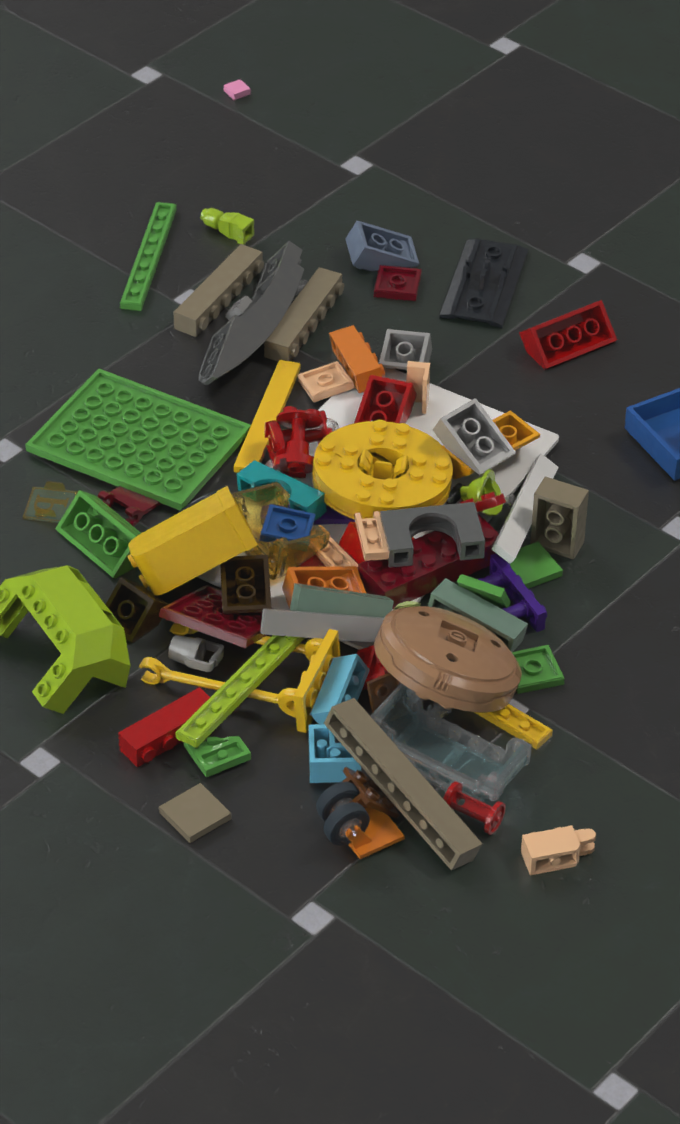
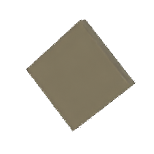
M201 783L159 806V813L189 843L232 819L231 812Z

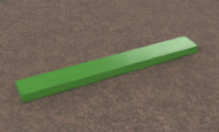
M156 202L124 290L120 309L142 311L176 213V204Z

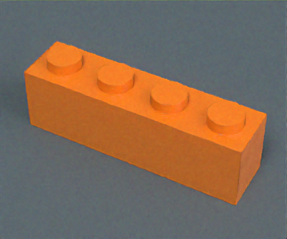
M354 325L329 333L332 350L343 369L354 382L358 393L365 391L370 375L385 376L382 363L378 364L376 354L371 352L369 343H365L362 332L358 333Z

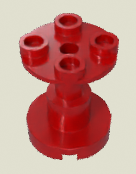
M286 406L283 408V412L276 416V421L282 426L292 428L291 441L286 443V453L274 458L273 469H278L281 473L292 478H306L307 473L313 472L314 457L309 455V443L305 442V429H312L322 424V418L319 416L320 411L316 409L297 410L296 407Z
M324 410L319 413V416L322 418V424L313 429L305 430V442H318L319 445L324 437L333 432L331 427L327 428V416ZM276 420L265 422L264 435L265 438H268L269 443L266 447L272 464L276 456L286 453V443L291 441L292 428L281 430Z

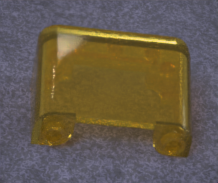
M278 482L232 493L258 544L254 548L244 551L247 556L268 555L270 579L282 578L286 575L288 567H298L327 547L330 533L321 525L314 526L310 536L288 541L283 537L271 542L259 541L269 505L288 508L289 493Z

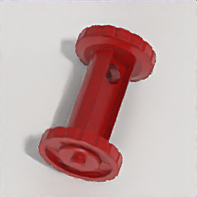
M457 781L452 783L443 797L445 802L452 810L459 811L485 823V833L494 834L504 817L505 803L498 801L494 806H490L462 793L463 787L461 783ZM460 799L465 800L463 805H458Z

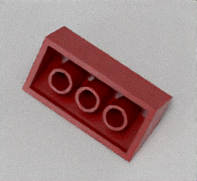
M602 300L519 332L526 352L543 369L550 368L617 341Z

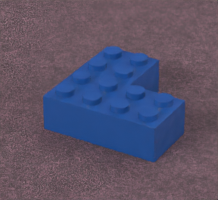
M680 388L626 407L624 427L674 481L680 479Z

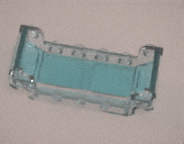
M402 683L370 715L430 784L444 791H447L449 786L457 781L462 784V793L482 802L487 799L495 801L499 799L503 794L504 788L523 766L530 763L531 744L523 739L512 738L507 743L505 750L482 739L478 735L460 728L458 725L440 718L436 714L424 710L423 699L419 698L413 690Z

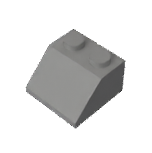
M387 329L379 364L382 363L383 367L407 370L408 361L429 363L432 352L430 333Z

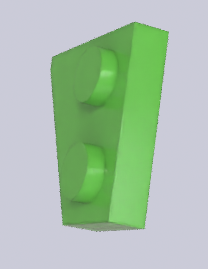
M239 736L226 738L207 737V742H202L197 748L184 742L185 749L205 777L251 760V752Z

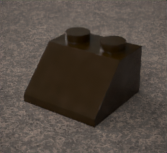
M122 577L119 579L106 603L108 609L124 628L126 639L131 643H135L156 628L162 620L159 617L160 609L169 605L138 582Z

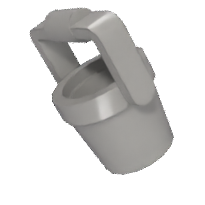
M175 635L169 646L168 657L189 668L211 672L223 659L224 646L198 637L191 638ZM206 650L215 652L209 663L203 661Z

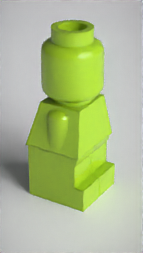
M205 208L201 212L200 219L203 220L205 225L219 229V232L229 239L237 240L239 244L244 245L254 236V219L240 213L226 212L224 214L215 208Z

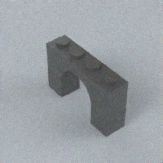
M474 502L380 511V518L389 550V559H387L389 568L413 565L414 547L411 538L420 532L429 530L444 532L451 536L456 543L460 560L484 558L485 538Z

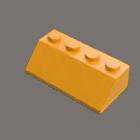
M511 410L492 420L515 451L540 438L539 432ZM444 445L441 446L451 458L453 465L452 478L454 480L475 472L447 450Z

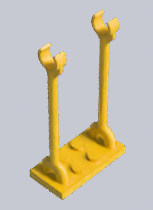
M174 623L170 629V632L178 636L198 632L178 623ZM329 629L324 639H310L306 644L300 643L292 651L305 654L306 658L310 661L307 671L302 673L297 689L286 688L279 694L255 689L248 698L278 704L283 712L296 717L297 731L307 733L309 725L313 721L310 713L333 658L340 657L339 633L337 630ZM265 636L255 642V644L264 645L271 637ZM152 657L143 658L139 665L140 668H149L156 673L153 674L147 670L141 678L143 682L151 685L171 680L217 691L225 683L172 671L159 660Z

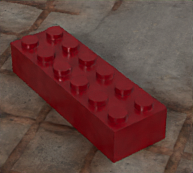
M477 512L485 538L484 558L460 560L454 539L444 532L432 531L412 540L414 547L413 565L389 568L387 559L369 560L358 564V572L366 593L387 596L394 601L392 608L394 609L400 603L412 601L434 591L445 578L454 582L462 574L468 576L490 566V556L496 554L492 547L499 533Z

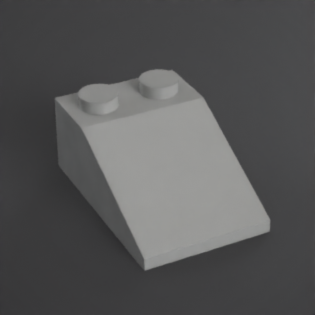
M476 398L440 418L433 429L445 448L479 475L516 454L515 450Z

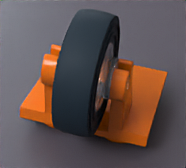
M356 802L346 803L335 809L328 816L324 824V833L330 842L337 846L348 844L359 859L405 839L404 834L387 814L369 806L364 808Z

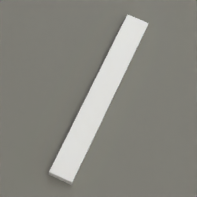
M542 453L535 459L492 547L495 553L510 564L516 558L532 524L535 491L544 477L553 479L558 469V466Z

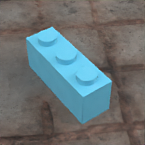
M358 654L333 658L310 713L319 725L324 724L332 706L352 698L358 701L370 671Z

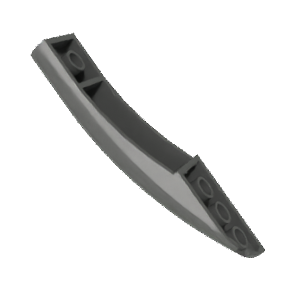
M290 241L281 247L266 262L250 305L240 317L234 315L212 336L199 372V381L203 385L212 383L241 364L275 330L293 300L304 268L299 266L301 263V248Z

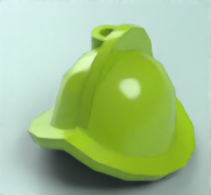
M488 469L482 477L474 479L468 486H462L460 489L462 501L473 498L474 502L482 500L481 495L494 492L495 496L502 494L495 481V473L491 469ZM503 504L480 512L487 516H496L501 512Z

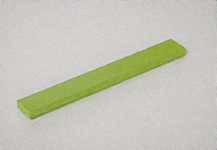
M273 635L176 731V739L197 748L305 637Z

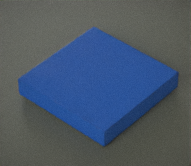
M270 504L259 541L306 550L316 514Z

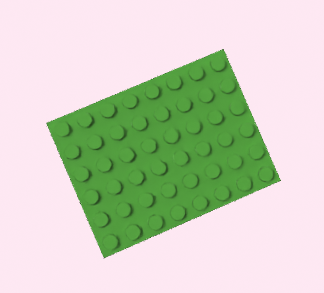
M98 368L25 446L27 452L112 485L124 487L174 509L181 510L195 497L245 440L251 425Z

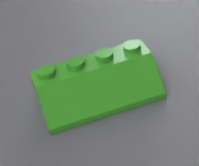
M79 490L55 529L110 576L118 578L134 568L128 558V555L131 554L128 545L141 532L97 496Z

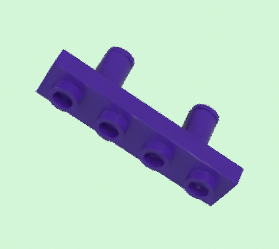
M497 553L491 555L489 572L491 575L479 578L478 580L504 588L514 605L502 608V610L519 619L526 618L536 632L544 630L547 618L545 607L540 605L535 599L534 593L528 590L522 578L512 570L510 563Z

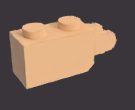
M573 826L522 835L521 854L530 876L575 867L579 862V856L594 852L596 832L590 828L574 830Z

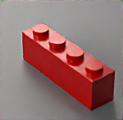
M199 687L118 732L119 750L136 767L151 761L167 750H171L174 746L183 742L176 739V731L210 696Z

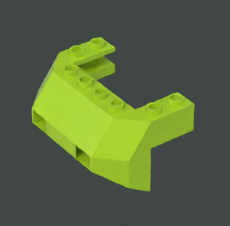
M66 565L42 569L4 580L0 585V635L8 638L29 611L61 653L32 691L44 708L64 714L92 677L126 688L131 665L124 628L78 569Z

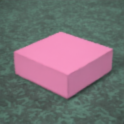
M241 79L224 85V92L233 100L251 94V89Z

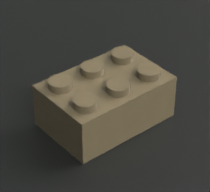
M544 477L534 493L530 544L539 542L546 551L574 560L585 539L589 490Z

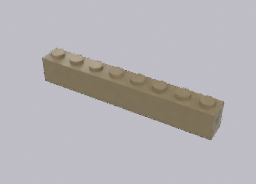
M352 698L332 706L324 722L325 726L450 870L473 861L482 846L480 840L357 700Z

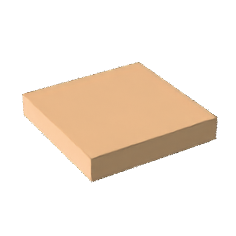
M338 361L297 375L299 383L313 402L355 389L354 382Z

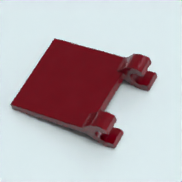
M121 486L110 492L103 490L98 494V498L102 499L109 507L114 502L125 507V513L130 516L126 521L132 526H135L143 515L162 504L159 501Z

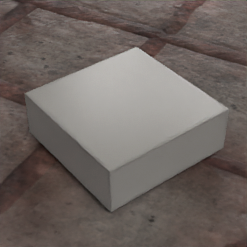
M244 296L233 304L225 314V317L230 320L234 315H241L252 300L248 296Z

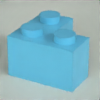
M325 724L309 725L310 783H340L347 778L342 771L345 767L354 771H361V766L341 743H335V736Z

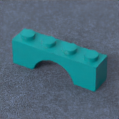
M254 460L236 474L238 492L253 500L265 497L283 498L289 501L291 509L316 514L315 520L327 512L324 492Z

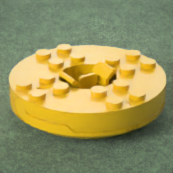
M384 420L359 422L336 429L319 443L314 453L312 482L315 489L325 493L324 502L329 507L354 520L355 513H360L361 519L373 518V512L379 511L380 514V511L444 505L451 489L453 465L449 454L441 448L442 445L437 440L418 429L410 427L408 424H398Z

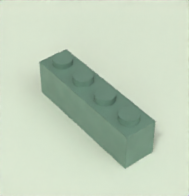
M446 578L430 595L428 607L448 610L479 623L501 639L511 652L524 639L528 623Z
M295 583L290 610L385 618L392 611L394 601L387 596Z

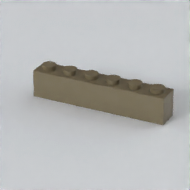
M240 244L173 312L174 329L197 337L241 293V290L247 284H250L252 279L263 270V252Z
M320 267L317 269L287 309L275 330L264 342L265 358L275 361H291L293 357L298 355L299 349L303 344H306L311 332H314L320 320L325 318L326 312L330 307H333L336 298L342 295L344 283H342L341 273Z

